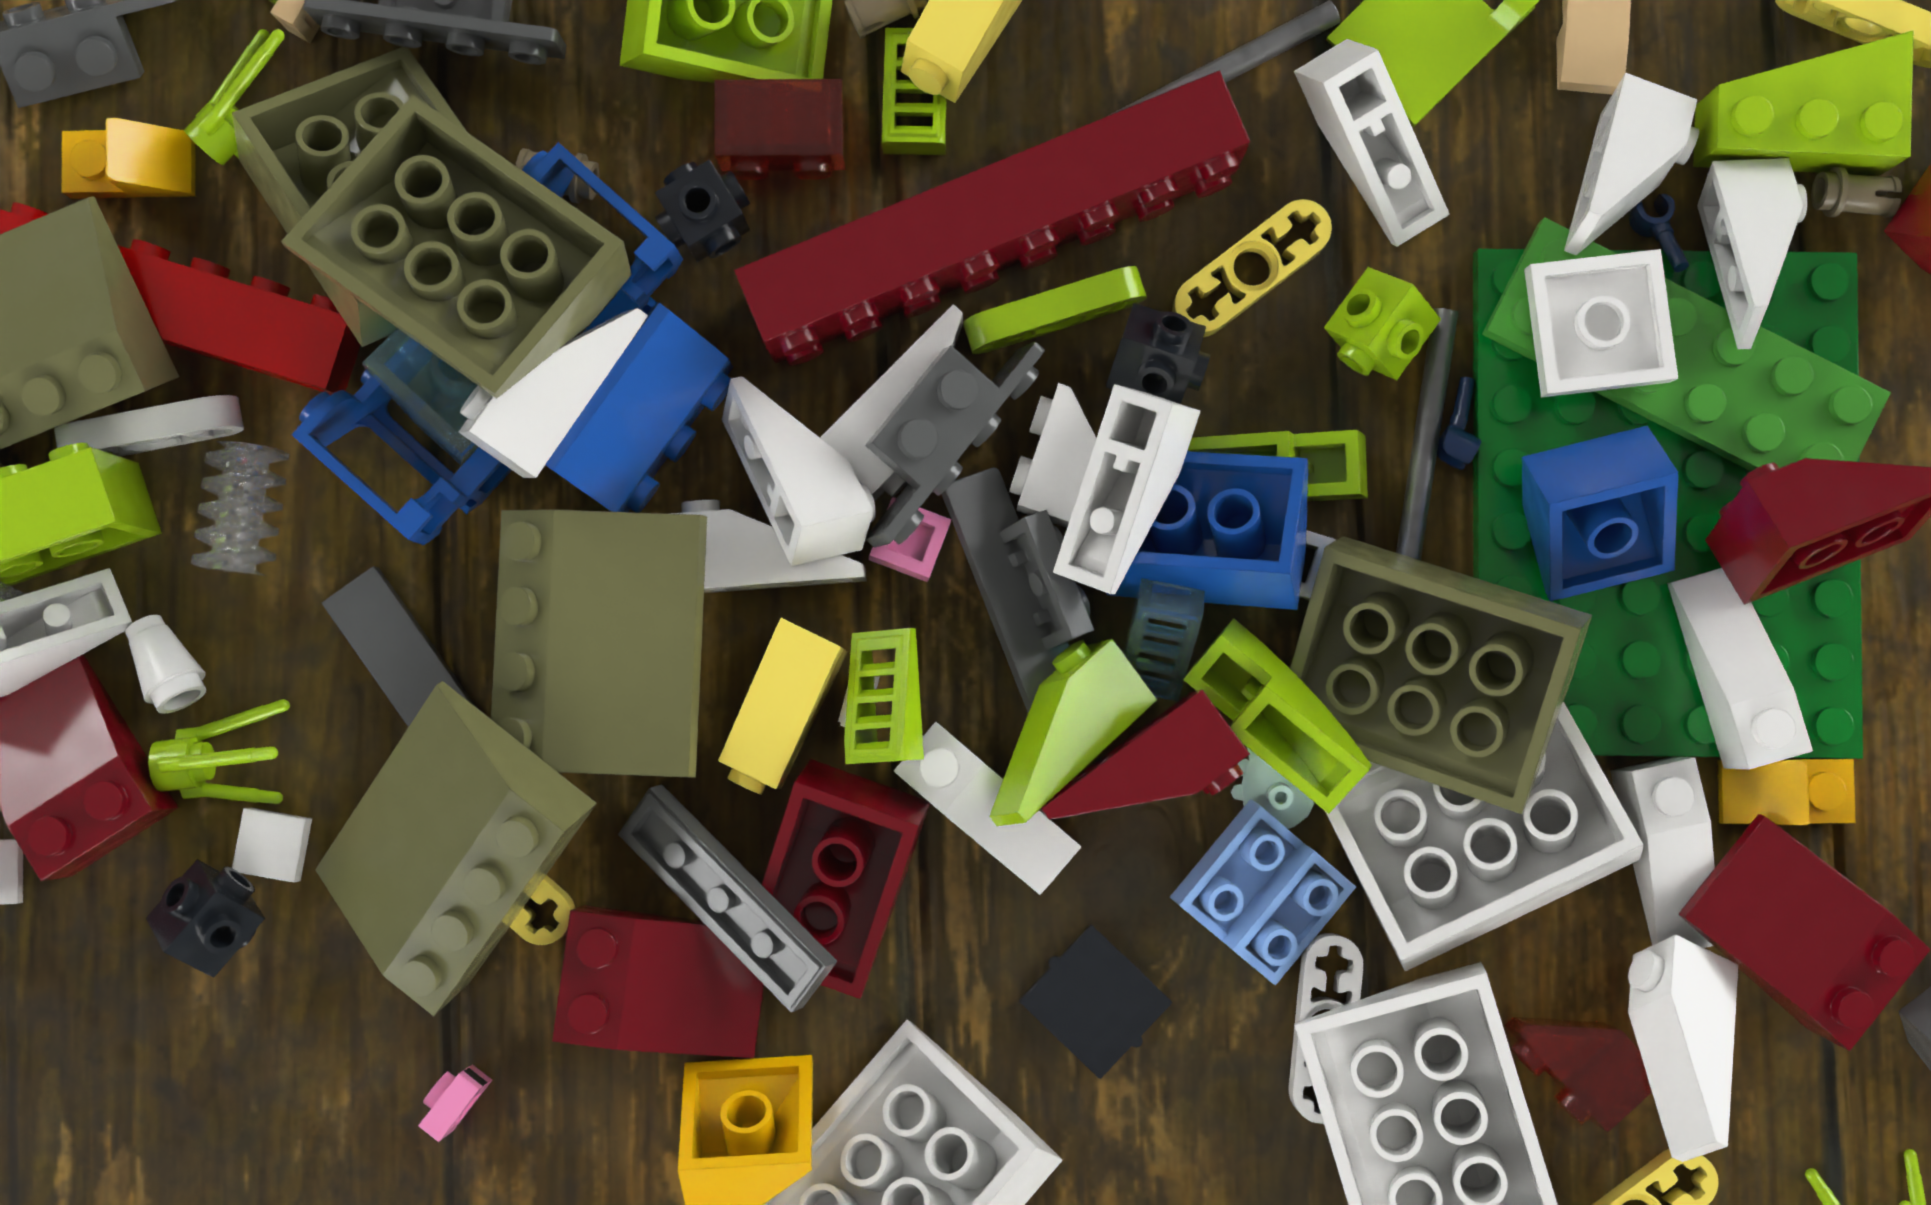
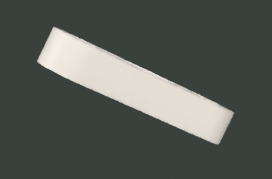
M232 395L195 398L70 422L54 428L57 448L74 443H88L89 447L102 451H112L117 456H126L230 436L244 430L239 398Z
M1324 933L1317 935L1304 950L1300 963L1295 1023L1312 1017L1320 1010H1333L1360 1000L1363 958L1358 947L1352 941L1338 934ZM1337 945L1338 955L1348 960L1347 970L1336 971L1333 990L1337 993L1347 992L1346 1002L1341 1003L1330 997L1311 999L1313 987L1324 992L1326 990V972L1315 966L1317 956H1327L1330 946ZM1294 1026L1289 1078L1290 1100L1304 1118L1314 1123L1324 1124L1320 1109H1314V1102L1308 1096L1303 1095L1304 1087L1313 1085L1306 1063H1304L1305 1059Z

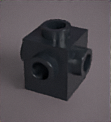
M710 159L699 166L695 162L680 166L666 176L663 181L665 187L655 192L665 211L656 215L655 219L668 240L676 248L684 244L687 245L696 262L701 261L707 256L709 258H716L725 254L740 243L742 235L750 231L741 209L750 205V201L733 173L729 171L720 177ZM710 198V204L703 212L695 213L690 211L691 208Z
M1133 303L1106 388L1113 389L1114 384L1181 404L1186 388L1199 391L1209 363L1210 354L1200 351L1206 326L1191 322L1185 316L1175 312H1161Z
M197 859L182 877L171 882L166 888L161 901L146 917V920L164 953L214 978L232 956L251 941L256 929L265 920V917L251 896L255 892V887L246 877L231 867L225 866L221 871H218Z

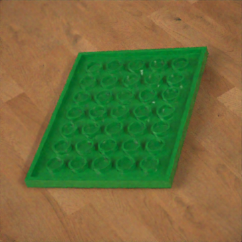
M1478 248L1473 253V379L1475 380L1473 391V435L1481 439V444L1473 458V577L1550 601L1545 593L1522 504V457L1648 425L1678 471L1675 571L1550 601L1592 615L1564 703L1594 756L1720 757L1667 583L1722 568L1705 539L1721 518L1719 515L1721 508L1734 500L1742 489L1740 481L1751 471L1594 391L1541 398L1537 363L1482 335L1525 249ZM1611 250V251H1613V252H1615V253H1617V254H1622V253H1631V252L1648 251V250ZM1661 250L1664 277L1726 309L1710 251H1683L1689 266L1684 271L1674 272L1664 251ZM1787 252L1760 326L1859 376L1857 253ZM1861 559L1751 602L1794 687L1813 749L1812 752L1791 758L1863 759Z

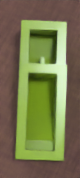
M1359 430L1300 434L1280 431L1193 437L1187 450L1191 452L1307 458V501L1368 498L1366 437Z
M1234 618L1201 655L1183 679L1196 691L1203 690L1213 705L1233 720L1230 728L1246 747L1328 814L1366 775L1372 766L1351 736L1318 697L1265 644Z

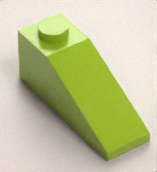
M1113 639L1086 645L1083 640H1080L1066 648L1053 660L1052 664L1057 670L1044 680L1037 689L989 815L996 826L1026 823L1157 701Z

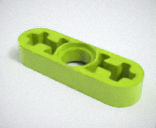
M1128 266L982 311L964 320L963 326L972 353L980 354L1124 310L1133 306V303L1138 304L1144 301L1147 296L1137 266Z

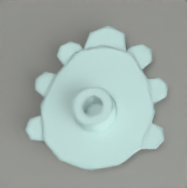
M1247 747L1250 753L1248 755L1249 760L1243 759L1237 763L1244 773L1241 775L1243 776L1242 784L1234 785L1231 791L1233 798L1243 801L1244 806L1252 799L1287 829L1295 827L1309 816L1315 802Z

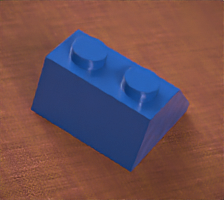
M1648 425L1522 457V504L1545 593L1550 601L1675 571L1678 471Z

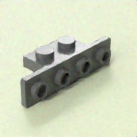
M64 0L66 5L44 11L40 2H31L2 12L4 21H0V66L17 107L21 108L140 78L145 71L123 15L178 0Z
M304 0L303 9L321 26V31L338 38L358 39L360 32L383 35L385 41L409 48L421 47L422 40L446 43V48L450 51L468 56H482L485 49L506 51L508 56L516 61L536 65L545 64L547 57L565 59L567 45L557 29L509 22L512 0H379L378 4L350 0Z
M1035 341L1017 349L992 381L952 345L941 351L865 445L908 483L868 533L865 539L874 548L890 544L893 540L897 544H901L916 530L924 518V515L918 511L920 506L932 491L939 496L956 480L963 469V466L957 460L970 444L979 447L996 430L1001 422V418L995 413L1009 396L1013 400L1017 399L1035 381L1039 371L1033 365L1044 353L1045 349Z
M990 468L955 480L942 493V497L1029 713L1039 685L1057 670L1052 664L1053 660L1069 647V641L1094 631V628L1089 618L1090 604L1083 589L1076 585L1074 580L1053 573L1064 538L1059 529L1052 525L1047 510L1019 520L1000 471L997 468Z

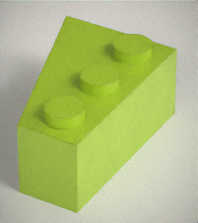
M1914 30L1719 84L1696 104L1695 128L1699 129V136L1694 147L1693 167L1710 168L1712 161L1789 158L1793 172H1828L1832 167L1839 166L1844 167L1848 174L1882 175L1911 157Z

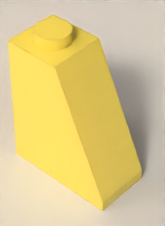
M929 0L907 39L901 72L909 76L913 84L920 90L931 95L940 94L956 103L1022 0Z
M780 618L718 759L719 762L732 768L727 779L762 795L766 785L774 789L782 788L848 651Z

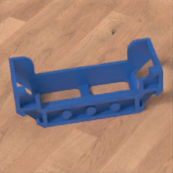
M559 142L549 153L540 151L534 155L522 169L526 174L561 198H563L575 174L646 237L644 242L634 251L636 257L630 267L632 275L615 294L616 296L584 332L622 312L639 308L649 317L658 304L650 295L666 278L669 279L675 275L683 261L676 246ZM403 332L406 339L390 356L383 354L366 368L360 379L364 385L354 395L345 390L337 391L332 395L326 391L319 393L304 407L299 416V420L302 423L291 435L410 541L425 545L440 534L441 526L458 507L465 514H468L482 504L511 472V469L478 447L454 474L387 412L389 401L433 354ZM357 427H369L433 486L417 499L410 498L398 512L327 449L326 446Z

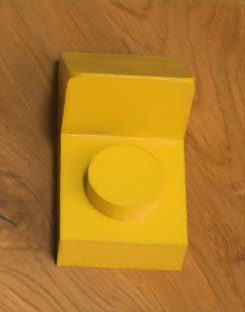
M107 118L106 130L62 131L61 193L71 199H84L92 196L95 198L195 196L196 144L184 130L120 118Z
M1784 759L1750 770L1724 769L1722 761L1717 760L1719 823L1751 824L1758 814L1766 816L1776 825L1856 823L1854 759Z

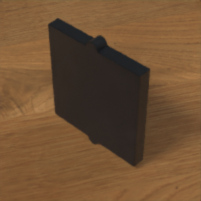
M1092 924L1084 930L1060 957L1054 955L1049 958V969L1019 999V1002L1099 1079L1112 1068L1131 1046L1137 1048L1142 1045L1143 1039L1141 1036L1173 1003Z

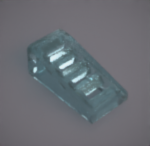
M1141 578L1123 654L1134 669L1169 675L1168 680L1139 674L1155 697L1178 701L1204 613L1205 591ZM1148 618L1181 624L1182 629L1148 623ZM1143 636L1178 642V645L1173 646L1143 640ZM1141 652L1171 658L1174 661L1171 664L1138 657V654Z

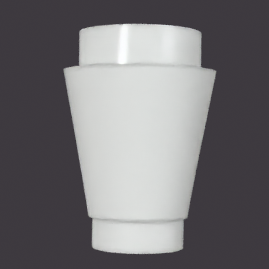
M160 615L143 617L126 628L125 634L129 640L145 702L154 703L159 713L166 714L181 710L195 703L206 693V687L202 682L206 674L169 626L165 624Z

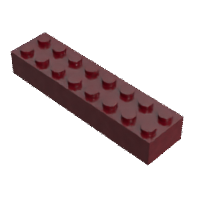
M1219 70L737 268L734 271L764 344L774 363L776 364L787 359L789 366L799 365L820 356L824 352L822 347L824 343L844 335L848 342H853L878 332L883 328L880 320L902 311H904L906 318L924 314L941 304L939 296L962 287L965 294H970L987 288L1000 279L997 272L1021 263L1023 270L1045 264L1058 255L1056 248L1077 239H1079L1081 246L1101 241L1116 232L1115 223L1137 215L1140 222L1159 217L1174 208L1172 200L1193 191L1196 192L1198 198L1215 194L1233 183L1230 176L1236 174L1251 141Z

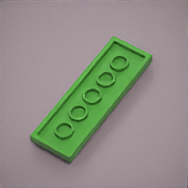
M1544 217L1538 223L1482 335L1536 362L1524 269L1530 264L1614 255L1617 253L1595 242L1590 243L1577 255L1568 253L1564 249L1569 229ZM1666 278L1665 284L1678 379L1670 383L1594 391L1749 471L1775 462L1781 468L1804 458L1857 462L1891 392L1761 326L1751 349H1737L1727 310Z

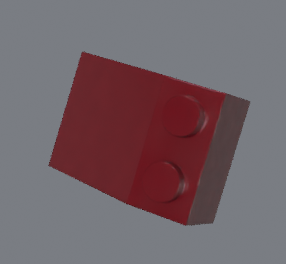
M1804 458L1781 468L1775 462L1768 463L1751 471L1740 481L1742 489L1734 500L1721 508L1719 511L1721 518L1705 541L1745 605L1910 540L1931 517V467Z
M84 654L17 691L0 697V809L8 829L40 881L72 877L179 808L169 791L161 792L154 787L150 778L148 757Z
M1204 691L1190 692L1072 779L1041 810L1051 820L1193 795L1201 790L1205 794L1210 793L1213 796L1229 786L1244 773L1237 763L1250 755V753Z
M810 759L794 782L762 886L837 960V963L820 985L861 999L909 868L930 802Z
M1761 814L1755 817L1678 913L1682 919L1727 959L1738 964V968L1806 1029L1848 1051H1851L1931 950L1887 908Z
M582 905L570 910L552 1042L624 1051L754 1058L764 984L701 920Z

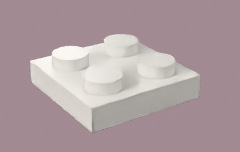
M1661 249L1530 264L1524 269L1541 398L1670 383L1678 379Z

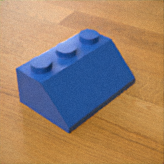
M659 303L619 357L545 465L611 512H629L631 509L635 513H640L659 487L660 483L654 480L653 477L667 458L674 463L677 462L691 445L697 431L690 426L703 408L707 407L709 410L714 411L726 397L731 379L727 375L733 369V365L727 356L672 311Z
M1187 451L1180 474L1116 594H1106L1109 596L1297 610L1306 554L1308 459Z

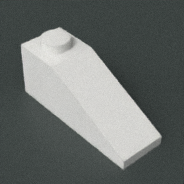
M1346 39L1294 71L1318 126L1392 245L1396 247L1450 215L1378 49Z
M1624 74L1600 114L1564 251L1574 255L1579 254L1662 183L1674 163L1684 165L1687 162L1699 136V129L1691 126L1697 99L1631 74Z
M1789 158L1712 161L1697 205L1737 349H1751L1769 305L1797 223H1801L1806 215V189L1802 184H1797Z
M954 304L820 437L850 462L860 484H865L869 487L875 501L884 491L891 497H894L908 483L865 445L941 351L950 345L954 348L956 347L963 325V313Z
M639 308L622 312L571 339L497 399L477 385L460 410V413L468 419L458 433L521 477L536 478L648 315Z
M744 377L731 378L722 421L790 565H799L862 550L870 522H873L875 519V502L869 487L865 484H860L850 462Z
M1114 384L1053 573L1103 592L1116 594L1180 474L1200 410L1143 391Z
M719 500L682 502V513H671L707 516L704 593L867 581L864 565L843 555L791 566L772 526L730 509L720 510Z
M110 568L0 602V697L17 691L124 632L132 624Z
M1719 568L1667 583L1723 768L1750 770L1812 752L1813 749L1794 687L1752 603L1743 604L1723 569Z
M935 722L923 736L924 759L901 761L894 772L1041 895L1081 846L1054 822L1049 820L1040 810L1026 823L996 826L989 815L1003 779L939 723Z
M1668 757L1611 770L1616 796L1644 844L1641 858L1633 863L1652 945L1677 935L1703 948L1713 946L1678 915L1715 869L1711 820L1696 758Z
M1674 935L1633 954V961L1628 974L1630 983L1628 1014L1671 1157L1684 1162L1728 1147L1738 964Z

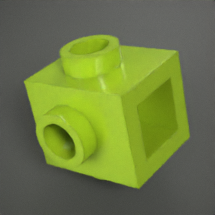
M1367 267L1324 326V329L1341 347L1337 356L1348 367L1364 376H1368L1373 370L1398 380L1441 321V318L1412 283Z

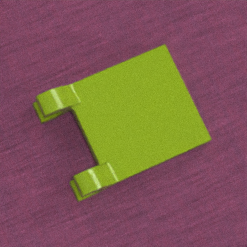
M1364 0L1326 40L1333 47L1349 39L1378 49L1408 120L1415 127L1496 45L1535 9V5L1540 0H1504L1496 9H1491L1483 0Z

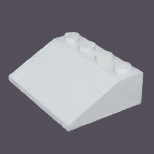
M1564 702L1522 814L1370 762L1372 766L1366 775L1329 814L1325 811L1404 971L1414 968L1640 860L1644 845Z
M1482 962L1420 978L1294 1023L1348 1205H1558L1490 982Z
M906 1020L813 1127L812 1171L764 1205H1025L1062 1162V1159L1012 1110L916 1025Z

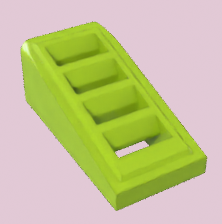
M885 28L882 111L883 154L946 155L947 98L938 94L933 95V103H897V93H928L920 90L911 80H897L898 70H901L903 57H898V46H906L907 39L913 28ZM897 116L933 117V126H896Z
M916 628L852 633L844 736L845 764L924 759ZM896 649L895 662L873 663L872 651ZM894 675L893 688L874 689V677ZM892 701L891 715L876 716L875 703ZM890 728V741L878 742L877 729Z

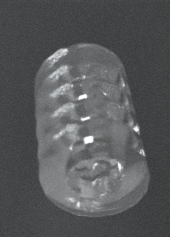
M216 441L225 446V449L207 452L204 462L222 473L203 478L201 480V488L218 496V500L200 503L197 509V513L214 521L215 525L199 528L194 532L195 539L212 548L211 551L193 554L190 563L208 570L267 576L257 571L256 565L276 561L277 554L260 546L259 540L278 536L280 529L262 520L263 514L283 510V503L267 496L266 489L286 485V478L269 470V464L289 460L290 453L278 448L258 444Z

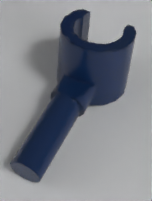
M1659 194L1654 201V207L1660 218L1650 217L1646 214L1640 201L1631 210L1629 216L1630 226L1641 236L1655 237L1656 241H1659L1674 272L1684 271L1689 266V263L1669 223L1675 211L1674 200L1667 194Z
M1461 377L1459 380L1453 415L1450 417L1449 425L1439 438L1437 457L1459 470H1463L1466 464L1473 460L1481 444V439L1464 430L1469 420L1468 416L1475 386V380L1469 377Z

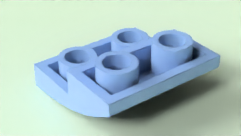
M1250 799L1171 894L1170 898L1276 986L1355 890L1356 886L1315 850L1297 838L1262 806Z

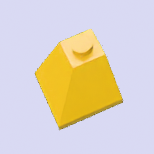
M812 1055L684 1063L678 1174L685 1205H764L812 1171Z

